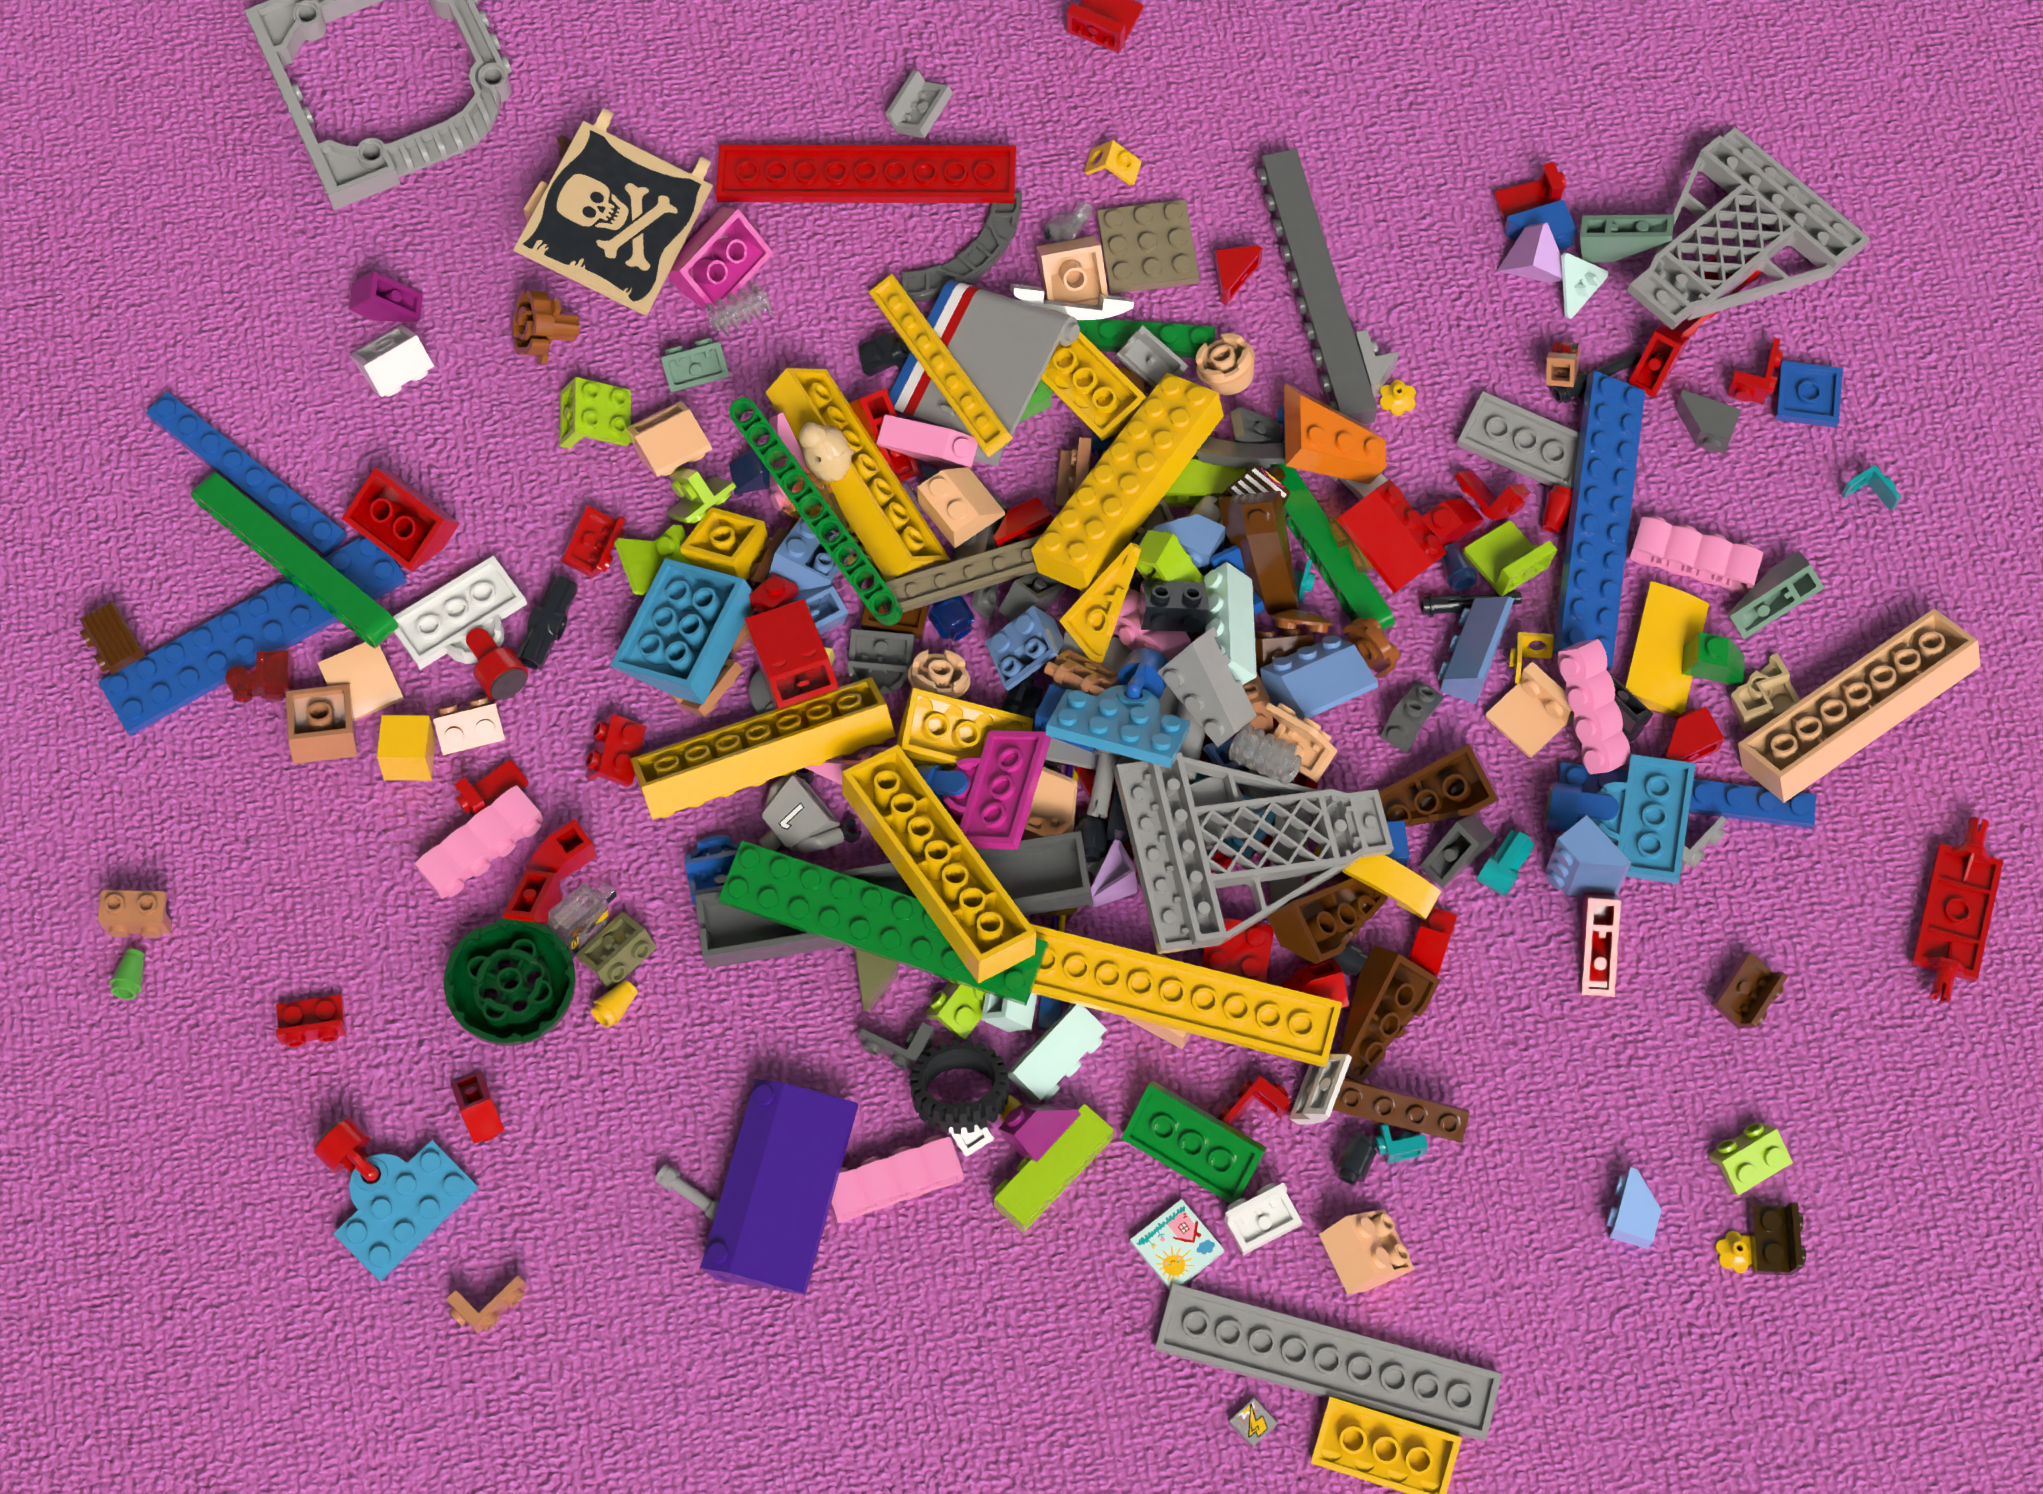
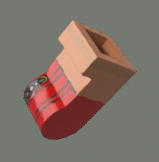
M1554 342L1552 352H1549L1547 356L1546 385L1574 387L1578 374L1580 343ZM1556 376H1568V378H1558Z

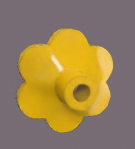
M1394 380L1391 385H1383L1380 389L1382 397L1380 399V407L1384 410H1390L1394 416H1401L1405 411H1412L1415 408L1416 402L1414 397L1416 391L1412 386H1406L1403 381Z
M1731 1231L1728 1232L1725 1239L1717 1242L1715 1249L1720 1255L1719 1264L1724 1269L1732 1268L1736 1273H1744L1748 1266L1752 1265L1750 1236H1741L1738 1232Z

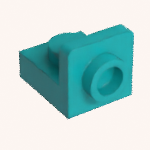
M1388 1124L1380 1125L1378 1135L1374 1137L1377 1143V1152L1379 1156L1384 1155L1386 1164L1425 1156L1428 1149L1425 1134L1415 1136V1133H1405L1397 1136L1396 1141H1392Z

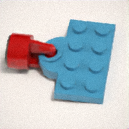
M342 1118L319 1138L314 1146V1154L333 1173L346 1168L351 1174L349 1190L351 1200L357 1211L333 1234L381 1283L479 1188L433 1140L408 1163L398 1156L385 1153L369 1156L364 1149L368 1145L370 1137L351 1118Z

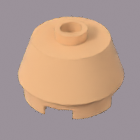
M1226 333L1220 335L1221 340L1215 341L1209 346L1207 343H1204L1200 347L1195 359L1197 363L1196 371L1198 377L1214 391L1221 395H1233L1246 389L1254 378L1255 353L1252 346L1245 342L1240 335Z
M928 650L923 651L915 657L908 669L911 689L916 688L960 700L970 686V676L965 668L966 662L962 657L948 650H945L944 654H928Z

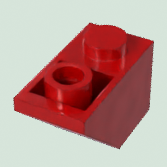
M574 819L548 836L525 867L527 870L556 873L557 880L560 882L596 858L597 855L593 843Z

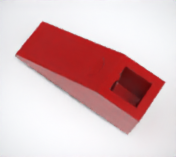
M1334 958L1327 959L1318 964L1313 963L1301 967L1279 986L1342 1002L1341 1008L1349 1006L1343 971Z

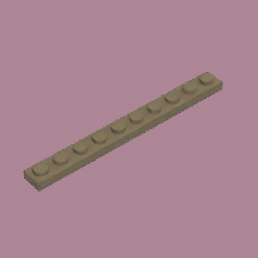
M1165 498L1160 500L1141 528L1146 531L1153 530L1156 525L1174 521ZM1136 534L1133 536L1130 542H1132L1136 538ZM1042 535L885 583L900 602L903 612L1005 582L1037 572L1031 549ZM891 602L882 604L885 613L891 610Z

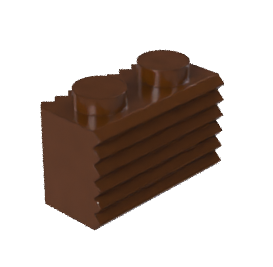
M110 601L108 604H104L103 607H99L97 610L92 611V613L80 618L85 628L80 631V634L89 648L94 645L99 653L94 658L103 672L109 670L111 674H114L145 657L144 652L114 601Z

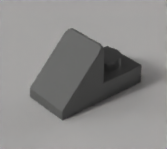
M1238 407L1230 412L1235 442L1250 444L1283 442L1280 423L1277 420L1242 407Z

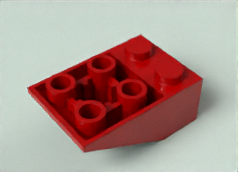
M805 599L744 619L774 709H779L839 688L829 657Z

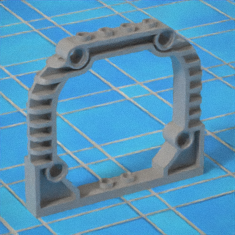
M268 0L244 10L251 30L333 210L400 184L399 178L402 176L412 175L417 170L425 167L427 169L432 167V164L447 161L450 157L457 154L462 155L466 150L480 144V141L491 132L497 116L500 114L501 102L507 100L511 94L508 74L512 70L506 56L500 57L498 53L501 47L495 33L489 34L487 30L490 25L483 10L478 12L476 5L479 4L478 0H428L431 9L436 15L443 19L454 21L474 63L469 74L474 96L463 111L447 121L394 142L383 144L377 138H368L361 141L357 147L340 144L330 139L318 144L310 127V124L314 123L307 106L301 107L299 101L304 99L297 83L291 85L283 67L293 63L298 50L306 40L314 41L323 37L326 33L327 23L384 0Z

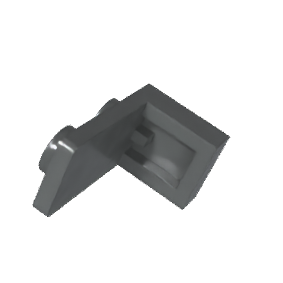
M1416 682L1393 709L1380 738L1408 753L1413 747L1423 724L1441 704L1444 697L1432 687Z

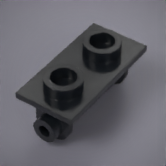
M1027 677L1008 691L1001 710L1030 718V713L1037 706L1043 689L1035 687L1033 685L1034 680Z

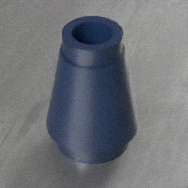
M1451 543L1444 546L1443 548L1447 553L1442 556L1448 585L1453 587L1455 591L1469 589L1476 583L1477 579L1475 576L1477 571L1457 544Z

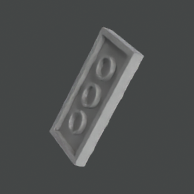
M1482 391L1456 446L1552 488L1554 485H1560L1572 490L1580 433Z

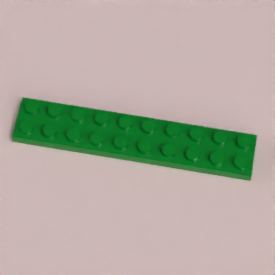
M745 841L740 843L718 899L720 904L1024 1006L1027 1005L1049 946L1047 941L1036 938L1035 955L977 983L917 898Z

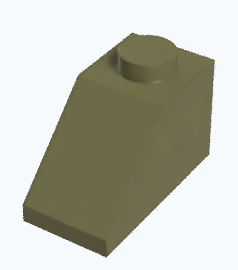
M855 949L863 1010L870 1011L898 976L897 964L899 963Z

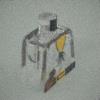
M605 882L596 890H593L588 884L580 885L548 912V928L564 942L572 959L608 922V904L617 897V894Z

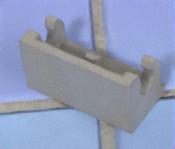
M1143 325L1130 336L1115 354L1117 359L1133 373L1140 376L1143 382L1151 389L1157 386L1166 373L1178 377L1188 367L1183 360Z

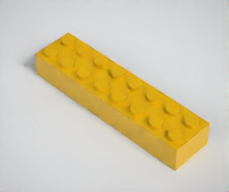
M786 368L765 393L772 402L773 409L779 414L784 413L797 443L802 449V453L803 446L799 442V434L801 428L808 422H816L821 426L838 428L844 434L850 449L855 450L851 456V464L844 478L832 482L820 480V482L830 492L834 504L846 517L850 529L856 533L864 545L865 552L873 559L880 570L881 577L888 582L947 564L950 558L827 369Z
M1166 373L1032 547L1031 551L1038 573L1086 592L1120 555L1125 545L1136 534L1135 530L1142 526L1196 454L1197 450L1224 417L1219 393Z
M869 677L830 692L631 758L630 760L641 793L653 820L659 817H669L676 811L688 807L701 806L706 801L717 797L730 796L737 790L749 786L762 785L767 780L778 776L791 775L797 770L810 765H821L826 760L839 755H850L856 752L857 749L871 744H882L887 739L895 737V732L887 704L873 678Z
M899 745L842 771L843 796L977 983L1035 955V930Z

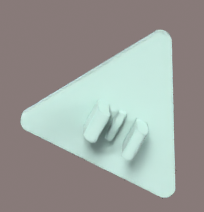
M1563 253L1561 255L1564 311L1565 317L1571 319L1606 280L1608 271L1569 253Z

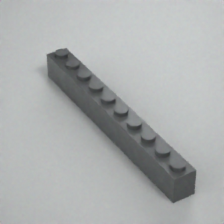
M1293 149L1262 156L1261 168L1257 169V177L1260 186H1265L1267 194H1265L1268 212L1273 211L1275 219L1272 221L1274 234L1276 237H1281L1283 244L1280 245L1283 262H1288L1290 271H1288L1290 286L1292 289L1296 288L1298 297H1296L1298 312L1300 315L1304 314L1306 323H1304L1306 338L1308 341L1312 340L1314 349H1312L1314 365L1321 368L1320 384L1323 393H1328L1331 401L1328 402V405L1364 425L1374 423L1377 413L1376 402L1298 151Z

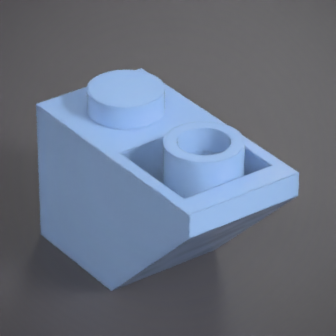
M1630 1167L1626 1176H1619L1615 1189V1195L1620 1196L1617 1208L1611 1207L1606 1226L1612 1227L1609 1238L1649 1249L1654 1241L1661 1208L1636 1168Z

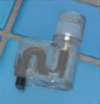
M1082 201L1077 204L1072 212L1054 214L1044 227L1045 239L1050 241L1075 239L1092 216L1093 207L1088 202Z

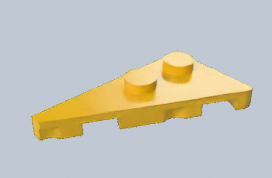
M1130 543L1059 620L1086 656L1100 665L1104 661L1142 550L1135 543Z

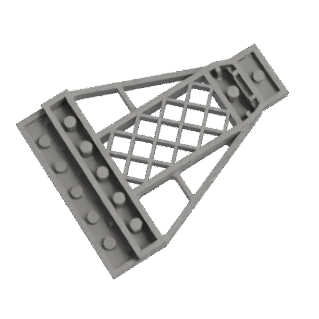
M1734 127L1725 136L1721 137L1719 135L1700 151L1673 212L1674 224L1683 206L1699 219L1666 247V243L1659 245L1649 269L1630 283L1627 292L1673 330L1685 319L1692 320L1830 278L1868 245L1870 238ZM1698 171L1703 172L1729 194L1711 210L1707 209L1688 193ZM1739 205H1743L1751 213L1739 212ZM1720 221H1733L1734 229L1720 228ZM1741 222L1754 223L1755 230L1741 229ZM1762 224H1766L1773 231H1762ZM1700 236L1714 237L1715 245L1701 244ZM1722 238L1735 239L1736 246L1722 245ZM1742 239L1756 240L1757 248L1743 247ZM1763 241H1772L1764 248ZM1785 246H1792L1818 269L1789 277L1773 264L1770 259ZM1681 252L1695 253L1696 261L1682 260ZM1702 254L1716 255L1717 262H1704ZM1723 255L1737 256L1738 264L1724 263ZM1744 257H1753L1745 264ZM1757 270L1762 271L1774 281L1727 296ZM1704 272H1718V280L1705 279ZM1725 273H1732L1733 275L1726 280Z
M1178 752L1171 768L1140 761L1117 764L1113 769L1158 954L1219 946L1348 868L1360 858L1387 855L1394 850L1378 789L1353 793L1334 789L1317 790L1183 757L1182 752ZM1186 770L1223 779L1229 802L1195 807ZM1235 782L1286 795L1240 801ZM1300 807L1312 814L1313 822L1310 826L1295 817ZM1292 808H1294L1291 813H1289L1287 810H1285V809H1292ZM1269 811L1285 820L1280 830L1264 820ZM1264 812L1261 817L1255 814ZM1239 815L1255 824L1250 834L1234 825ZM1233 816V818L1231 819V821H1229V820H1227L1226 818H1224V817ZM1209 819L1225 829L1219 839L1203 828ZM1289 824L1304 833L1299 844L1283 833ZM1258 828L1274 838L1268 848L1253 838ZM1228 832L1244 842L1238 852L1222 842ZM1308 837L1320 845L1322 851L1318 857L1302 847ZM1204 840L1214 846L1208 856ZM1278 841L1293 851L1288 861L1272 851ZM1247 845L1263 855L1257 865L1241 855ZM1217 849L1232 859L1227 869L1211 860ZM1297 854L1308 861L1291 864ZM1266 859L1277 865L1261 868ZM1236 862L1247 869L1230 872ZM1308 875L1313 877L1308 883L1270 906H1266L1260 882ZM1246 884L1251 888L1257 914L1226 931L1215 888Z

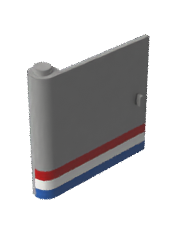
M949 280L945 284L927 319L1011 435H1013L1057 345L1069 346L1072 342L1076 341L1080 332L1078 321L1073 316L956 280ZM910 352L889 394L895 412L972 436L914 354Z

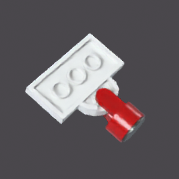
M494 556L393 616L399 625L393 633L420 670L445 654L461 663H477L473 672L474 678L492 700H504L514 696L524 687L528 679V670L513 649L508 647L500 648L504 641L505 631L501 620L527 605V602Z

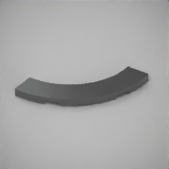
M1015 193V204L992 203L984 229L979 237L956 255V258L942 266L939 264L927 269L902 272V287L912 301L917 303L937 299L949 280H956L970 285L987 273L1005 253L1015 235L1022 210V193Z
M1208 436L1195 455L1198 456L1199 461L1214 465L1247 469L1260 465L1264 469H1269L1270 464L1285 463V442L1250 444L1225 441Z

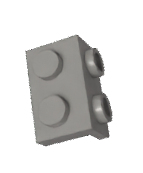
M913 70L888 108L886 117L897 134L925 138L953 92L948 85L925 82L920 72Z

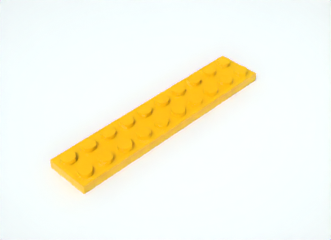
M1030 924L1036 932V938L1047 941L1049 945L1031 992L1033 994L1324 1068L1327 1066L1342 1002Z

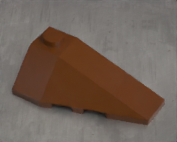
M1281 491L1219 497L1225 533L1232 546L1237 545L1241 550L1245 571L1248 577L1252 579V585L1263 601L1268 615L1291 609L1300 610Z
M1470 744L1379 792L1386 821H1405V827L1471 816L1499 801L1489 774L1477 751Z
M1377 945L1373 946L1359 974L1339 1053L1348 1054L1352 1057L1345 1075L1358 1082H1363L1386 1056V1048L1395 1038L1400 1039L1407 1032L1404 1027L1414 1016L1420 1017L1426 1010L1441 981L1402 955Z

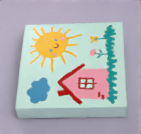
M1182 1199L1130 1239L1131 1245L1169 1291H1171L1172 1284L1183 1286L1224 1253L1222 1246Z

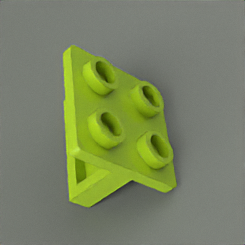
M678 466V469L669 475L673 481L670 485L673 491L680 498L684 497V499L669 509L666 514L674 520L685 523L691 522L692 524L696 523L706 516V510L712 505H719L725 502L731 496L730 492L736 488V485L733 481L718 477H711L704 482L698 471Z

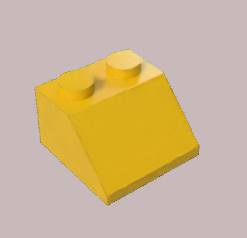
M710 507L706 516L701 519L681 545V553L697 567L744 578L747 581L756 562L760 563L765 555L764 547L768 540L765 522Z

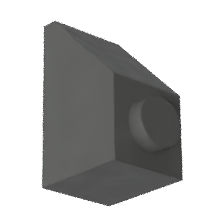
M1682 390L1676 410L1694 443L1702 446L1709 452L1725 454L1741 409Z
M1038 571L1028 574L1014 581L998 611L1006 616L1009 623L1033 605L1046 612L1062 594L1067 585L1040 574Z
M1474 814L1454 824L1420 867L1443 889L1469 867L1496 836Z

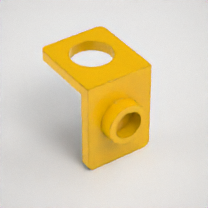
M1111 140L1091 149L1084 173L1089 175L1106 168L1131 186L1135 184L1141 160L1117 142ZM1103 152L1101 159L1094 165L1096 157Z
M1518 632L1516 648H1510L1509 667H1515V683L1520 684L1522 657L1552 658L1553 634ZM1533 641H1541L1546 644V647L1542 650H1533L1528 645Z

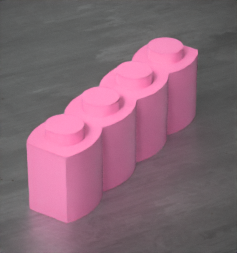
M1650 516L1642 517L1629 559L1646 566L1660 567L1673 574L1690 576L1700 582L1720 585L1728 590L1747 594L1754 587L1763 552L1750 543L1733 544L1722 535H1702L1689 525L1672 526L1661 517Z
M1129 587L1113 634L1118 635L1121 642L1132 651L1139 648H1150L1160 652L1170 662L1190 645L1191 640L1189 636L1183 631L1141 630L1137 604L1139 592Z
M1599 639L1581 641L1559 651L1558 666L1562 677L1567 682L1566 697L1570 708L1574 712V728L1577 737L1582 743V759L1587 771L1590 774L1607 773L1628 763L1631 757L1630 745L1625 734L1622 732V714L1617 703L1614 701L1615 687L1610 674L1606 670L1607 656Z
M516 785L503 793L492 805L477 813L466 825L452 832L441 844L426 852L417 860L415 866L441 899L447 896H455L463 889L464 882L473 876H481L489 869V863L499 856H507L514 850L515 843L519 839L533 836L540 829L543 822L541 812Z
M936 1135L926 1139L923 1142L924 1145L919 1148L911 1149V1146H903L892 1152L893 1156L880 1160L879 1157H871L860 1163L861 1167L848 1170L847 1167L841 1168L831 1202L837 1222L848 1221L868 1212L880 1210L900 1201L912 1199L932 1190L941 1189L964 1180L963 1171L951 1137L943 1138L942 1135Z

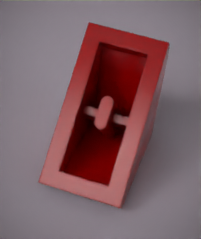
M1255 245L1216 250L1214 266L1221 303L1227 305L1261 264L1262 247Z

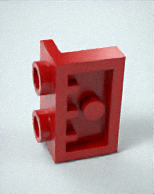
M341 994L276 1004L278 1021L276 1037L281 1045L300 1047L305 1045L306 1041L332 1042L336 1041L339 1036L347 1035L344 998Z

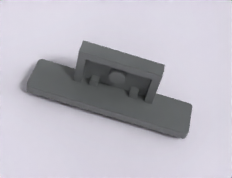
M994 495L992 497L1005 511V515L956 547L953 562L997 549L993 537L1010 509L997 496ZM998 584L975 590L973 593L972 608L985 619H993L994 609L997 605Z

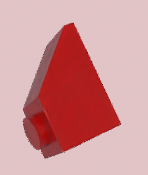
M1662 324L1654 331L1627 384L1645 390V394L1655 398L1677 364L1690 338Z
M1037 497L1008 510L993 537L996 548L1040 536L1052 523L1053 518Z
M1465 497L1443 501L1422 516L1423 522L1431 533L1440 540L1442 547L1457 542L1484 522L1482 516Z
M1706 706L1698 710L1690 708L1678 716L1664 759L1694 762L1720 749L1725 738Z
M525 870L503 913L504 918L552 923L562 903L556 873Z
M482 1071L450 1083L460 1113L474 1144L480 1141L492 1140L499 1133L505 1131Z

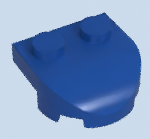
M716 835L704 838L697 842V849L691 854H686L685 868L693 905H696L695 895L722 891L740 844L731 841L729 836Z

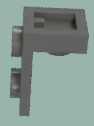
M922 1022L918 1031L913 1029L908 1036L905 1044L908 1050L863 1028H860L858 1032V1040L862 1044V1049L875 1056L881 1053L891 1058L890 1062L904 1070H907L909 1067L913 1068L915 1063L918 1064V1058L922 1054L926 1055L935 1038L934 1027Z

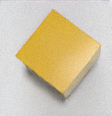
M381 715L377 759L384 780L432 781L436 737L430 716Z

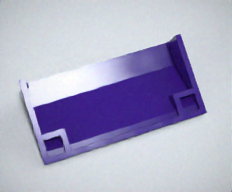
M755 1079L700 1266L703 1271L717 1281L802 1295L806 1294L857 1113L858 1104L856 1102L783 1082Z

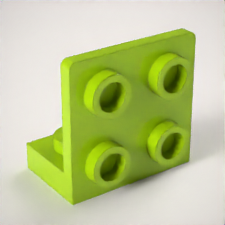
M575 377L560 391L559 447L571 449L584 437L625 447L631 443V438L626 429L631 426V391L629 389Z
M1508 521L1466 546L1463 553L1502 597L1548 569L1557 548L1550 540L1541 546L1537 544L1532 545L1512 521Z
M672 525L655 541L618 538L614 542L629 585L635 595L646 596L665 558L694 565L680 550L681 545L687 539L681 525Z

